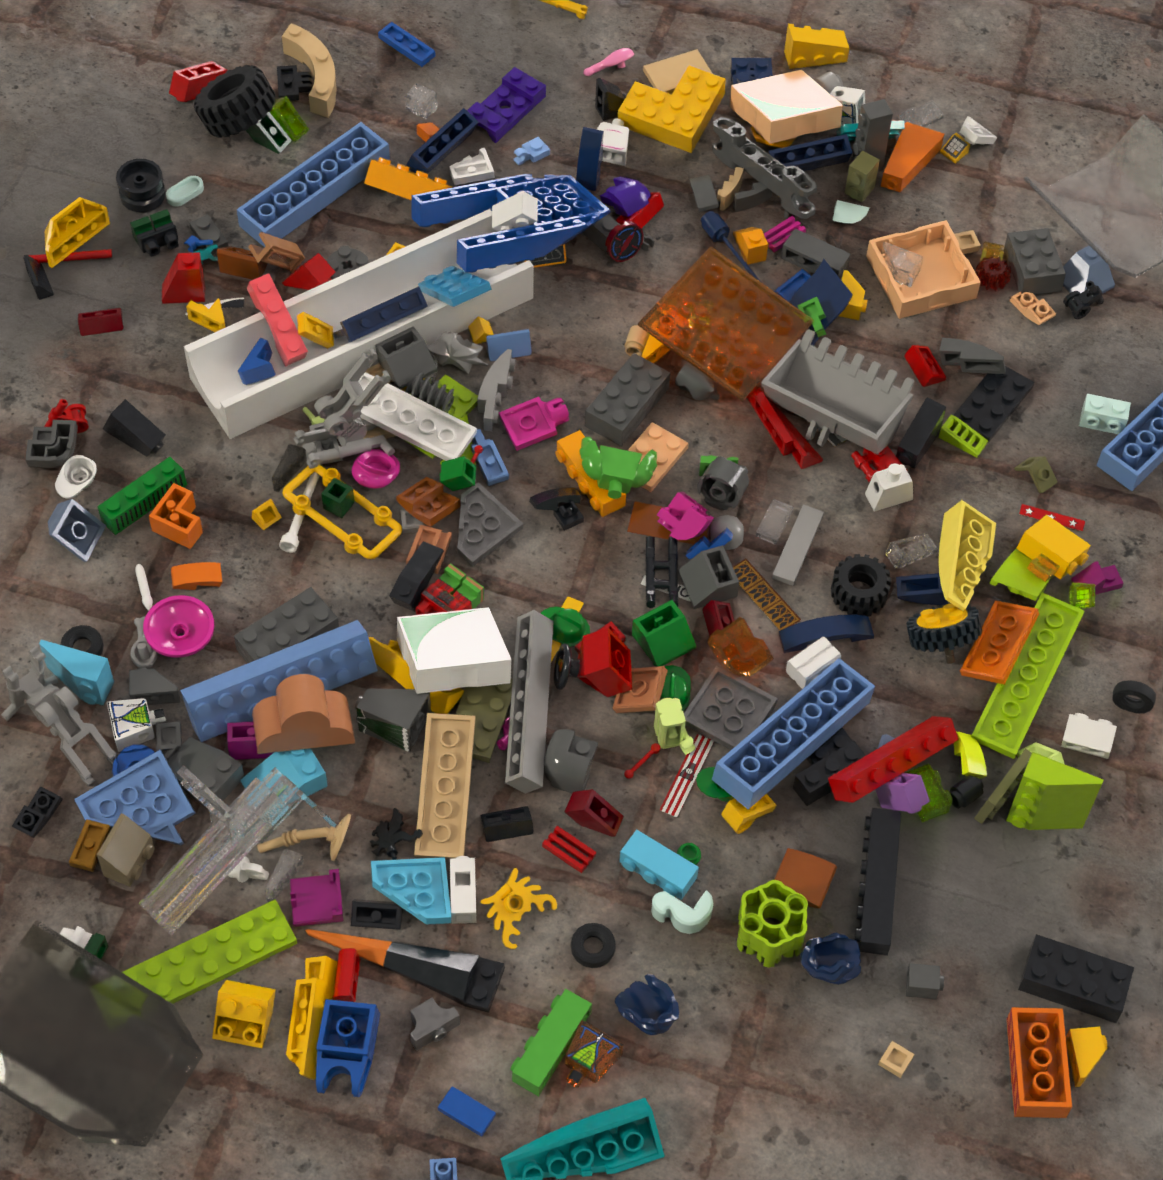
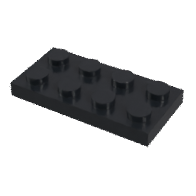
M1005 366V374L987 373L954 414V416L986 438L988 443L1034 386L1032 380Z

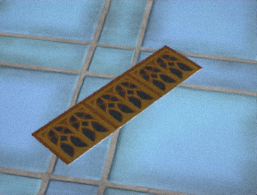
M746 558L733 566L739 580V585L779 630L801 621L799 616Z

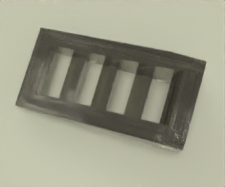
M292 444L288 445L272 477L274 491L279 492L307 461L305 448Z

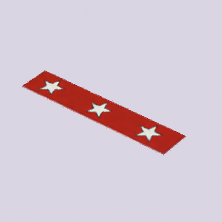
M1024 504L1021 505L1019 512L1020 515L1039 520L1048 515L1062 526L1083 531L1085 524L1084 520Z

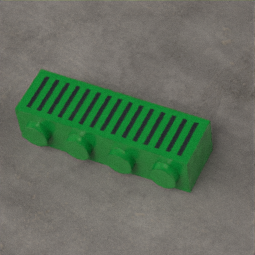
M168 457L97 506L101 522L114 535H117L154 509L173 483L182 487L187 486L184 469L171 457Z

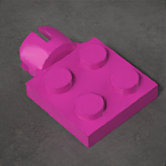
M539 397L499 412V418L516 451L557 435L556 427L569 421L567 406L561 404L564 402L561 398L543 402Z

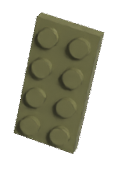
M510 679V683L465 688L455 715L476 717L472 758L490 763L511 705L513 679Z

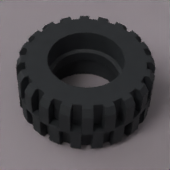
M244 65L243 67L239 66L233 70L226 71L223 75H219L215 80L210 81L206 87H203L200 90V94H197L196 100H194V110L209 134L218 138L230 137V135H237L239 132L249 129L252 125L257 124L260 119H263L275 104L276 95L261 69L253 65Z

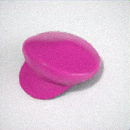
M371 449V451L361 453L352 465V476L364 487L372 489L383 488L398 476L400 463L394 455L388 456L383 450Z

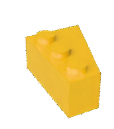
M788 23L784 53L789 69L847 62L849 45L844 31L827 28L814 30L810 26L799 28L794 27V24Z

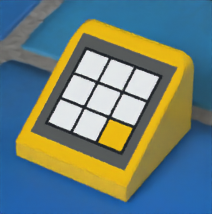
M955 133L943 146L940 153L956 163L969 153L970 143L965 141L958 133Z

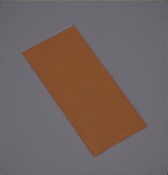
M634 502L627 532L667 540L671 537L670 534L672 533L657 522L660 518L657 514L662 506ZM709 526L700 536L689 540H678V542L695 544L703 536L707 538Z

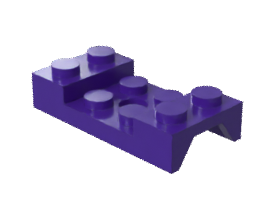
M514 67L502 78V84L481 104L479 102L474 103L467 111L478 121L477 125L488 132L491 140L497 143L546 97V85ZM502 106H508V107H510V108H504V109H502L501 107H502Z

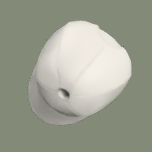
M83 455L70 457L62 466L55 482L57 493L65 499H70L78 495L83 489L88 488L97 472L96 463Z

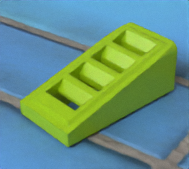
M952 414L941 427L939 434L940 439L976 458L988 443L986 438ZM974 442H977L978 444H977L976 447L974 448V447L972 446V444H973Z

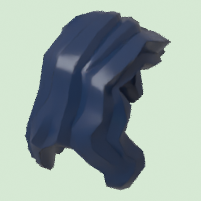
M832 933L823 938H812L806 943L800 955L803 968L813 978L829 983L844 984L861 973L859 945L856 940L849 939L846 935Z
M647 974L644 977L648 985L641 981H635L624 992L619 993L614 1002L621 1016L648 1035L662 1034L667 1032L679 1018V1006L669 985L657 979L654 974Z

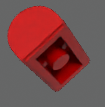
M345 948L339 951L333 1000L356 1001L361 959L355 948Z

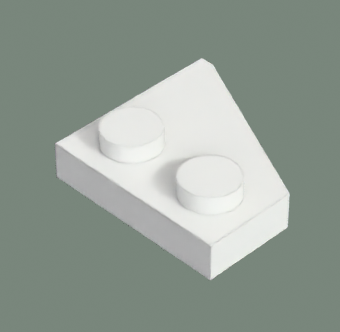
M967 116L960 129V133L965 136L964 140L972 145H975V143L981 145L994 144L997 139L995 135L969 116Z
M485 148L479 149V154L472 158L469 155L462 161L449 166L454 185H463L495 178L494 170Z

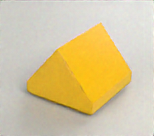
M480 316L468 326L475 344L486 342V336L494 335L489 321Z
M272 499L267 500L252 511V519L262 530H265L282 518Z

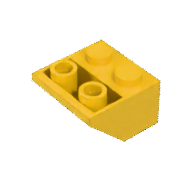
M226 980L218 991L212 1039L263 1048L273 1014L276 989Z

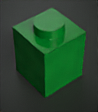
M465 456L442 462L440 482L451 491L475 486L476 465Z

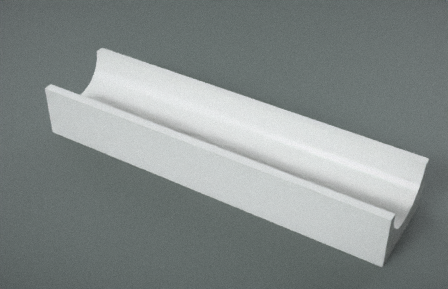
M488 209L284 301L296 328L298 326L297 315L305 312L333 326V332L342 329L341 321L418 287V283L424 281V278L429 275L443 273V269L450 266L463 270L457 264V240L497 232L492 229V211ZM528 260L519 265L505 264L493 269L485 268L471 273L489 281L492 290L454 307L422 292L428 307L352 342L348 341L346 335L336 339L334 337V346L327 349L301 336L308 350L306 357L286 367L275 347L272 331L264 315L259 312L184 346L189 376L229 439H232L342 388L343 379L359 360L362 353L370 354V348L376 351V344L413 326L424 339L426 345L429 346L436 343L444 332H456L458 334L468 329V326L478 316L488 320L533 299L534 266ZM260 338L268 340L273 353L269 362L272 364L276 375L252 384H243L238 369ZM378 358L369 366V368L379 363Z

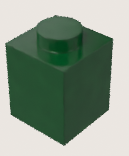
M333 478L321 493L323 509L341 519L354 504L353 487L336 478Z

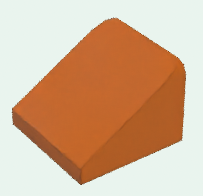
M433 123L417 125V135L425 142L440 130Z

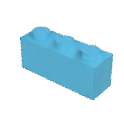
M637 829L620 851V863L625 869L631 872L635 871L646 882L658 885L663 888V891L681 900L697 879L698 866Z

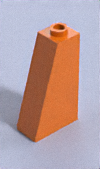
M906 122L905 129L902 130L883 172L881 187L901 192L938 154L942 148L945 134Z

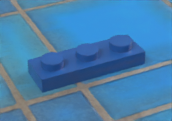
M393 22L378 32L379 39L421 67L435 57V50Z

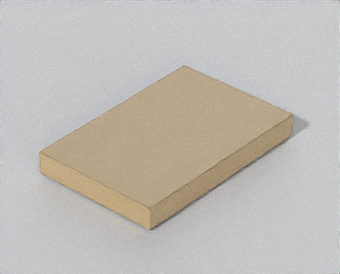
M698 49L643 66V72L653 88L669 94H673L689 65L713 74Z

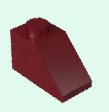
M593 789L573 792L564 811L580 826L611 837L616 836L624 817Z

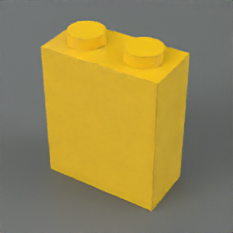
M1046 515L1024 532L1016 549L1061 580L1067 574H1073L1078 565L1082 566L1089 557L1087 552L1091 545Z

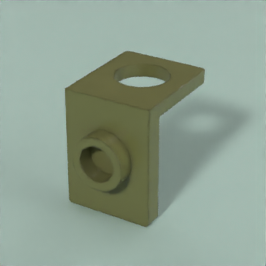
M1046 456L1029 457L1015 467L1016 471H1029L1039 493L1045 492L1058 482Z

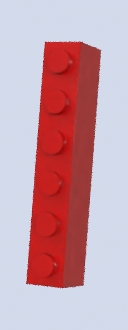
M932 716L829 777L828 781L835 800L854 803L959 740L952 718Z

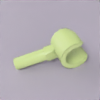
M307 407L302 409L311 420L312 425L325 421L320 416L315 417Z
M685 728L684 740L679 743V746L683 753L687 755L694 751L696 747L693 744V738L688 735Z

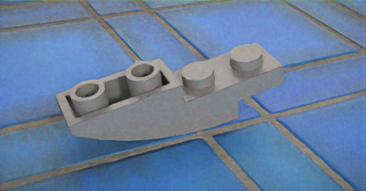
M507 349L493 363L479 391L478 412L484 413V431L493 432V425L498 423L499 410H496V406L501 405V398L507 397L508 389H512L513 376H510V372L515 371L516 359H512V350Z

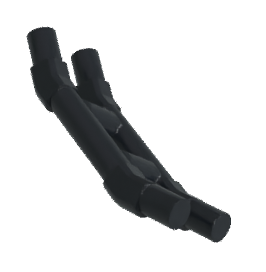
M646 537V606L648 608L655 607V589H669V601L673 600L677 607L679 605L678 540L673 537L668 538V561L655 560V537ZM655 569L669 570V580H655Z

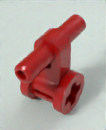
M60 399L57 406L50 411L49 419L44 426L52 427L53 420H75L78 425L77 433L85 432L89 427L88 421L85 419L86 407L82 404H72L67 407L68 402L65 399Z

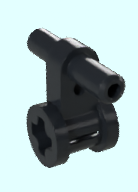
M1093 281L1086 283L1087 289L1082 293L1073 291L1064 298L1063 303L1071 309L1074 319L1085 317L1091 310L1090 305L1094 302L1098 305L1103 304L1102 291Z

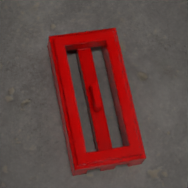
M556 826L554 832L550 833L548 839H545L542 843L543 848L580 873L596 857V851L559 826ZM552 842H555L556 844L564 848L565 851H567L571 855H574L575 857L583 861V863L581 864L569 855H567L565 852L554 846Z

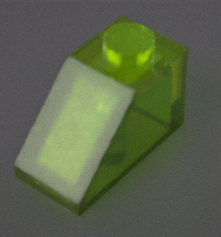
M287 96L275 100L270 114L291 140L296 142L309 131V128Z

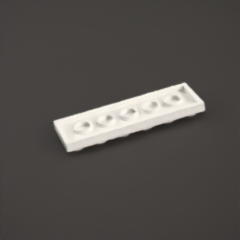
M366 372L358 381L363 391L374 378V376ZM388 383L383 386L368 406H363L362 414L360 415L362 419L445 461L461 457L477 433L476 427Z

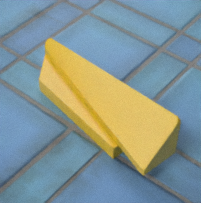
M368 637L376 664L405 689H415L409 675V666L402 656L398 642L390 640L388 645L374 639V637ZM455 688L446 691L430 692L431 710L437 714H448L462 697L464 690Z
M327 956L306 958L305 979L296 980L286 1051L289 1060L294 1062L299 1068V1074L311 1080L316 1079V1048L325 999L333 1000L337 961Z

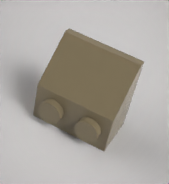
M121 813L97 853L103 875L131 887L133 881L139 879L143 870L142 866L146 859L149 860L155 847L151 835L129 817Z

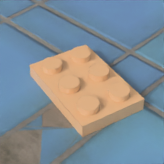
M653 422L628 450L642 453L640 462L650 450L653 449L657 452V467L653 472V476L649 482L641 486L649 492L653 491L688 449L689 445L688 442Z

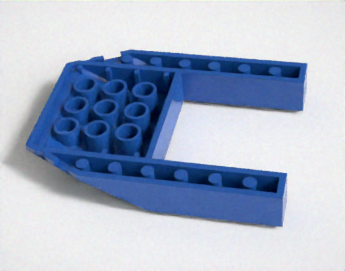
M521 174L412 195L411 218L420 227H430L438 223L447 224L458 219L466 220L488 209L492 211L493 205L521 191L538 199L537 222L529 226L457 240V264L465 272L469 273L480 269H493L500 265H512L519 261H532L535 258L543 257L569 242L608 215L610 209L571 175H544V178H533L532 174Z

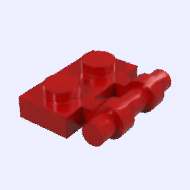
M888 446L879 454L865 448L863 456L858 451L851 454L855 461L854 465L865 473V478L869 483L873 474L877 471L887 469L894 463L902 464ZM872 464L876 470H873L870 465Z

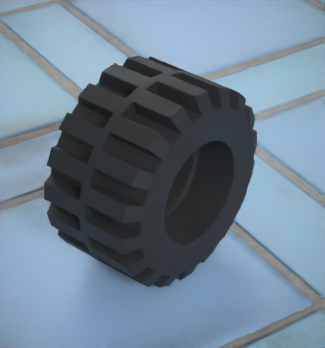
M855 554L854 558L848 556L845 561L841 560L838 567L836 566L831 585V597L834 598L833 602L835 605H840L839 609L842 612L846 610L848 615L865 614L866 616H871L872 612L876 614L880 611V607L883 608L885 606L890 590L891 578L889 569L885 570L886 565L883 562L878 563L879 559L875 557L871 559L869 558L870 555L866 554L864 557H860V554ZM864 582L871 588L861 590L855 588L850 583Z

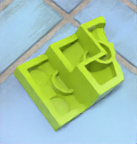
M1015 549L995 573L990 584L994 586L998 583L1004 584L1010 592L1036 601L1054 575Z

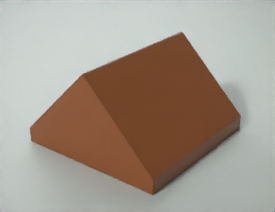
M233 246L217 249L221 273L254 280L263 276L268 263L263 261L258 263L250 250Z

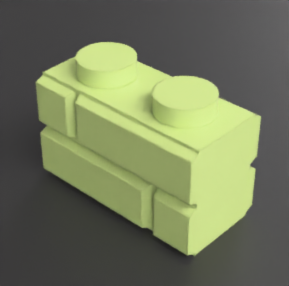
M664 698L656 703L654 729L662 749L679 746V743L684 740L686 719L682 711L680 699Z

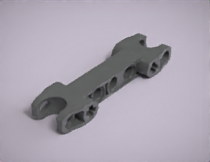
M720 117L713 121V130L719 135L720 140L712 143V150L725 165L732 169H735V167L744 168V171L781 198V206L789 213L802 219H807L815 214V206L807 197L817 192V186L803 170L796 166L786 167L746 138V129L739 123L725 117ZM724 124L727 125L729 128L725 129L720 127L719 125ZM799 207H805L809 209V211H801L799 210Z

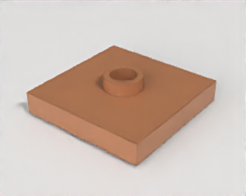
M664 666L632 668V690L617 694L612 709L616 713L655 711L656 703L661 698L668 670Z

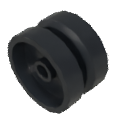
M133 159L127 161L118 169L116 181L119 188V196L122 204L128 210L148 212L162 204L166 191L162 171L154 161Z

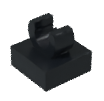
M574 501L558 507L557 511L553 510V515L564 531L584 522V516Z

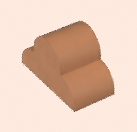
M298 674L284 679L276 688V696L261 700L255 705L252 712L258 754L355 744L348 699L340 692L325 691L323 682L313 675Z

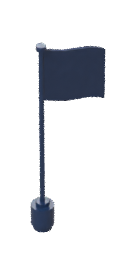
M709 211L702 216L701 223L705 232L713 242L724 241L801 340L806 330L810 329L814 332L815 330L812 324L806 326L797 305L817 297L826 318L821 320L824 329H826L850 302L853 294L823 258L816 272L797 290L783 310L727 239L730 228L720 215L714 211ZM816 332L811 342L812 346H814L820 338L818 337Z

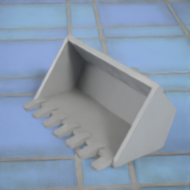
M810 329L806 330L802 340L798 339L763 379L761 384L764 387L766 398L810 422L805 437L807 440L811 441L818 427L822 428L817 442L821 447L825 445L829 434L835 433L869 451L879 454L893 441L907 406L913 397L910 391L914 384V379L907 377L902 387L899 388L893 385L898 374L897 371L890 369L885 379L882 380L876 377L881 367L880 363L873 361L868 372L860 369L864 355L860 353L855 354L851 364L843 361L848 350L847 347L840 345L835 356L827 353L831 339L824 337L819 347L816 348L811 345L815 332Z

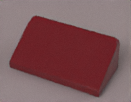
M121 308L79 313L78 325L80 335L87 336L123 330Z
M711 600L703 607L702 611L712 646L721 647L739 644L740 638L730 603Z

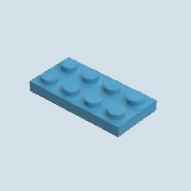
M455 266L443 269V273L438 275H429L424 278V281L418 283L421 292L452 307L492 290L489 281Z

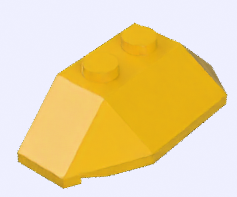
M79 197L50 219L45 229V251L50 268L56 266L110 224L106 206Z

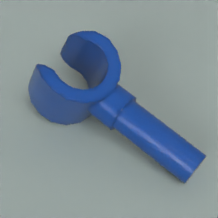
M192 235L184 244L190 246L187 249L189 252H193L198 246L212 245L213 240H199Z

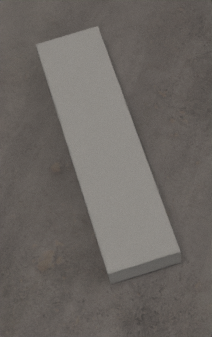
M802 505L773 572L772 579L794 586L821 523L824 511Z

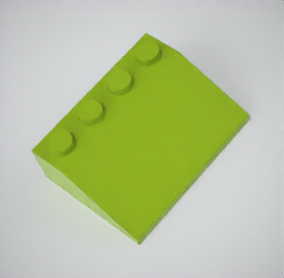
M1032 752L1006 821L1012 823L1015 827L1028 830L1083 829L1103 779Z

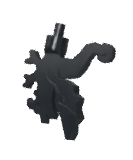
M394 808L390 823L387 820L385 822L380 821V825L372 832L373 836L377 833L376 836L379 838L378 841H370L372 848L379 846L372 853L379 856L381 850L385 849L388 857L396 860L398 851L395 844L402 840L413 842L420 838L423 832L418 829L411 836L401 831L404 824L402 821L403 815Z

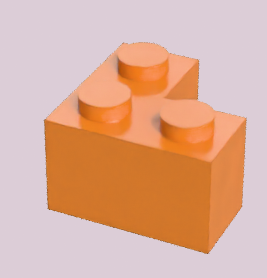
M173 483L149 515L153 532L189 549L194 546L203 533L200 517L191 514L196 508L193 492Z

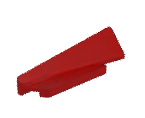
M756 387L745 392L747 399L783 456L791 453L801 470L823 461V458L779 408L766 398L761 388Z

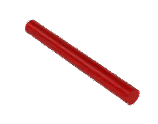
M112 249L72 252L62 261L112 258ZM46 254L28 255L39 263H48Z

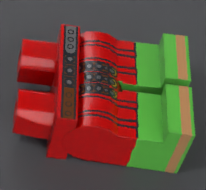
M450 563L444 569V574L435 583H432L427 590L425 589L421 593V601L416 606V615L474 609L484 600V587L469 576L466 578L465 573Z

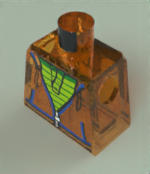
M581 1020L565 1058V1065L572 1069L566 1078L567 1082L574 1087H579L585 1078L593 1083H597L623 1055L624 1044Z

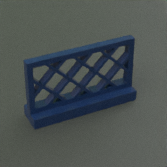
M418 286L341 321L342 329L333 332L335 339L346 335L348 341L352 342L424 309L428 305Z

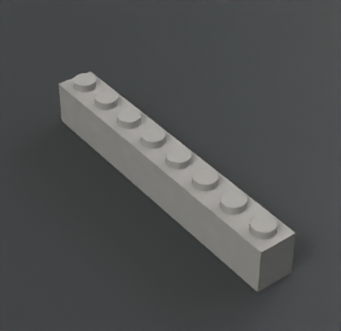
M535 610L517 617L505 777L506 784L525 794L543 787L553 621Z

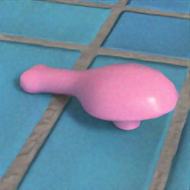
M630 48L616 50L601 62L586 68L583 71L584 75L591 76L617 65V68H624L625 61L633 57L634 52Z

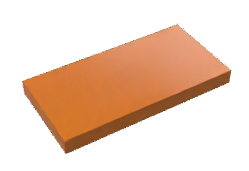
M995 600L982 626L981 636H978V639L974 641L960 669L961 676L1005 685L1039 616V610L1037 608Z

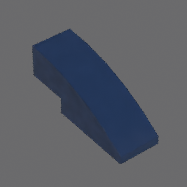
M583 127L576 180L587 190L596 191L600 181V165L603 160L604 131Z
M939 573L896 577L898 599L929 605L950 604V602L945 600Z

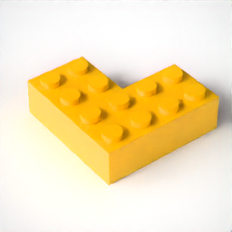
M689 65L672 95L635 81L618 110V119H621L624 122V127H628L630 131L692 153L725 95L726 79Z

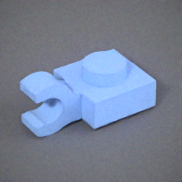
M536 137L522 144V148H517L514 151L517 157L513 160L518 165L523 164L529 159L534 163L550 155V148L539 137Z

